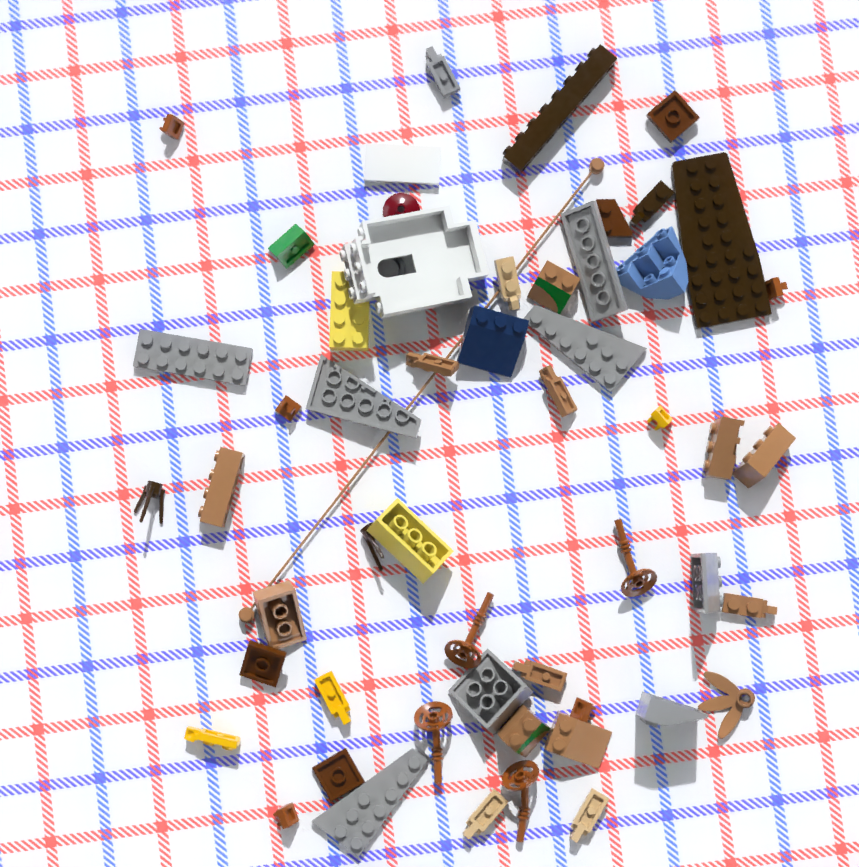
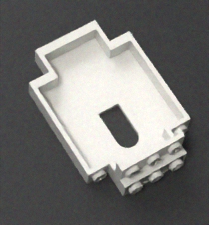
M450 205L362 221L359 228H357L358 237H355L351 243L344 244L339 251L341 262H344L346 268L344 269L346 281L349 280L350 288H348L350 299H353L354 304L376 300L375 309L377 313H380L381 318L467 302L472 298L469 282L485 279L489 275L476 220L454 224ZM408 255L412 256L415 273L389 278L379 274L377 267L380 261Z

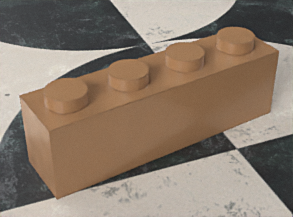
M224 447L216 450L214 456L215 468L210 470L208 478L211 482L209 488H205L203 495L205 503L198 512L200 522L222 528L225 527L244 460V453Z

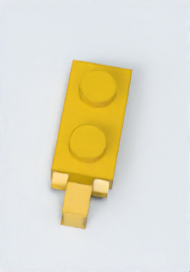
M332 670L314 679L331 714L335 718L340 717L343 725L351 722L347 713L351 710L349 703Z
M191 726L186 728L184 739L191 742L196 740L203 741V744L214 746V744L221 745L225 750L237 749L241 740L238 736Z

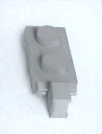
M433 46L427 48L426 54L429 58L426 60L427 67L443 99L461 91L445 57L441 53L437 55Z

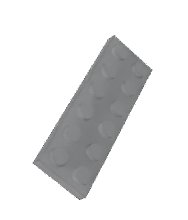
M590 201L561 213L591 321L596 322L627 311V304L597 202Z
M140 329L133 366L246 386L253 348Z

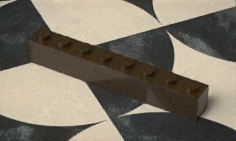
M601 44L596 49L593 47L587 54L588 59L578 64L575 68L576 73L573 76L569 75L563 82L564 87L561 90L557 89L551 96L552 101L549 104L545 103L541 107L539 116L537 118L533 117L528 122L526 131L524 133L521 131L516 136L514 145L512 147L509 145L502 153L504 155L502 162L519 176L616 64L618 58Z

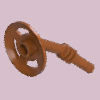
M616 519L614 522L619 537L618 544L621 545L619 548L622 549L620 552L624 555L630 573L621 584V592L627 597H636L646 593L655 585L657 574L652 569L636 570L630 552L632 549L629 548L631 545L628 544L630 541L626 537L622 519Z
M487 592L479 611H476L477 615H474L475 619L472 620L473 624L465 641L451 640L445 645L444 651L448 659L460 667L476 668L481 663V654L472 643L480 626H483L484 618L487 617L486 612L494 597L493 593ZM456 655H458L462 659H467V661L459 659L458 657H456Z
M438 701L420 706L414 714V722L419 729L432 731L433 748L431 751H433L432 756H434L432 760L434 761L435 784L442 783L441 760H443V757L441 756L443 753L441 751H443V748H441L440 729L446 727L453 717L450 706ZM435 708L441 709L440 712H436V711L429 712L430 709H435ZM423 714V717H422V722H423V723H420L419 720H420L421 715Z
M522 760L510 765L502 775V783L506 789L510 791L521 790V806H519L520 811H518L520 815L517 817L519 818L517 842H524L526 823L529 820L528 815H530L528 811L531 809L529 808V786L539 776L537 764L530 760ZM523 767H529V768H532L533 770H532L531 772H529V771L523 770Z

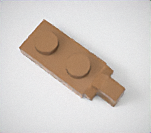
M408 352L406 354V365L412 368H421L424 371L439 373L446 377H451L459 369L458 361L428 353L420 355Z
M549 365L539 370L541 379L545 383L548 393L551 395L561 417L577 411L578 408L561 376L558 377L555 374L552 366Z
M724 593L721 612L765 618L766 613L777 615L778 607L767 606L768 601L760 598Z
M514 660L512 666L513 669L521 671L520 676L524 679L562 692L568 674L532 660H525L524 664Z

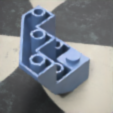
M672 226L667 229L662 228L658 230L654 236L616 268L621 286L645 298L669 300L685 293L688 285L687 263Z

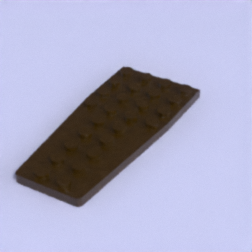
M721 152L673 162L671 173L675 192L681 249L687 263V289L696 330L771 315L772 312L759 254L728 154Z

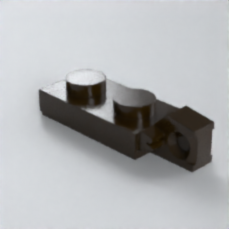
M660 180L634 208L633 213L636 215L629 223L635 228L641 220L644 223L649 221L675 192Z

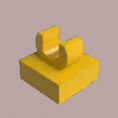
M660 405L650 414L651 417L647 422L650 423L652 420H656L658 423L654 428L656 431L660 427L664 429L673 419Z

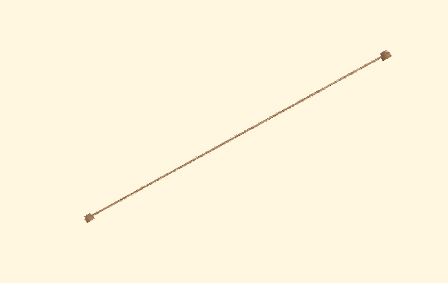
M594 158L590 161V173L516 266V270L522 265L592 174L597 175L603 171L605 164L602 159ZM499 289L484 308H488L493 300L500 293ZM463 336L459 339V341L456 343V345L452 348V350L449 352V354L445 357L446 359H448V358L451 356V354L454 352V350H455V349L458 347V345L462 342ZM434 372L406 407V410L412 406L437 373ZM388 431L267 587L274 583L391 432ZM255 602L251 607H244L239 611V619L242 622L248 623L254 619L255 612L253 608L256 606Z

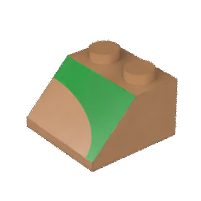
M547 260L527 297L547 309L561 314L580 278Z
M522 703L499 729L497 734L511 749L526 758L551 728Z

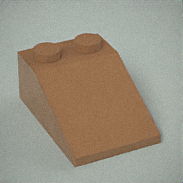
M290 580L253 591L256 609L268 646L281 649L307 640L296 590Z
M557 710L544 748L560 756L599 769L612 731L589 722L586 723Z

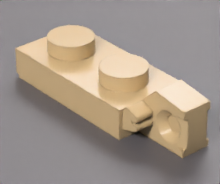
M514 256L494 260L501 298H503L504 302H508L509 310L520 309L518 299L521 298V290Z
M493 788L466 821V824L469 826L464 830L463 835L470 839L475 832L478 834L484 832L509 801Z
M593 788L590 789L570 826L573 828L569 836L571 840L578 843L582 834L586 836L588 832H591L609 800L607 796Z

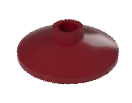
M407 193L393 194L383 205V217L420 211L417 200ZM403 207L405 211L400 213L398 208Z

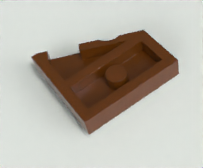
M596 199L595 201L598 205L607 238H632L633 232L616 200Z

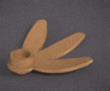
M705 671L704 677L713 686L729 694L710 698L698 705V709L701 711H719L732 707L722 720L718 731V738L723 739L737 725L743 708H749L754 704L755 695L747 688L739 690L734 683L718 673ZM742 695H748L749 700L743 701Z

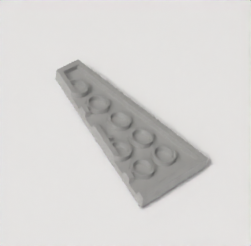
M534 305L523 318L529 320L528 326L609 392L615 388L647 349L537 305Z
M321 354L306 410L417 439L422 421L420 418Z

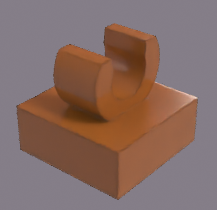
M167 114V117L163 118V121H165L163 127L159 129L172 139L178 140L185 122L173 114Z
M779 277L765 281L769 300L783 296V290L788 289L787 283H780Z
M285 395L275 411L291 422L302 406Z
M576 697L570 716L587 723L588 720L593 719L589 715L591 710H596V707L593 706L594 704Z
M293 802L282 806L273 813V816L278 815L280 822L277 823V826H282V829L288 828L300 821Z

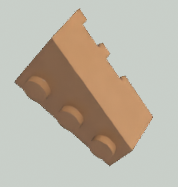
M721 416L715 419L714 422H711L709 433L712 435L711 441H708L706 446L708 458L703 463L704 476L723 480L731 479L736 460V446L740 444L741 439L738 437L740 426L744 427V420Z
M780 423L774 427L770 425L763 432L764 437L754 443L752 451L742 458V462L732 473L748 489L767 476L796 439Z

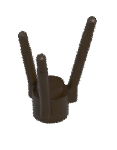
M148 480L147 485L144 486V490L134 509V513H137L145 496H147L139 520L140 523L144 520L151 498L157 499L159 495V523L163 524L165 490L162 489L163 484Z
M371 522L360 531L376 565L382 571L383 568L375 550L381 559L384 558V555L377 545L376 539L367 531L373 523Z

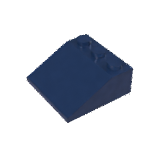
M476 305L472 306L469 310L457 358L458 363L511 378L525 340L529 320Z

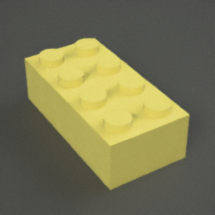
M332 271L329 348L336 351H369L370 301L354 304L353 299L349 297L348 288H350L349 280L346 281L344 271Z
M398 498L367 529L383 547L423 584L454 552Z

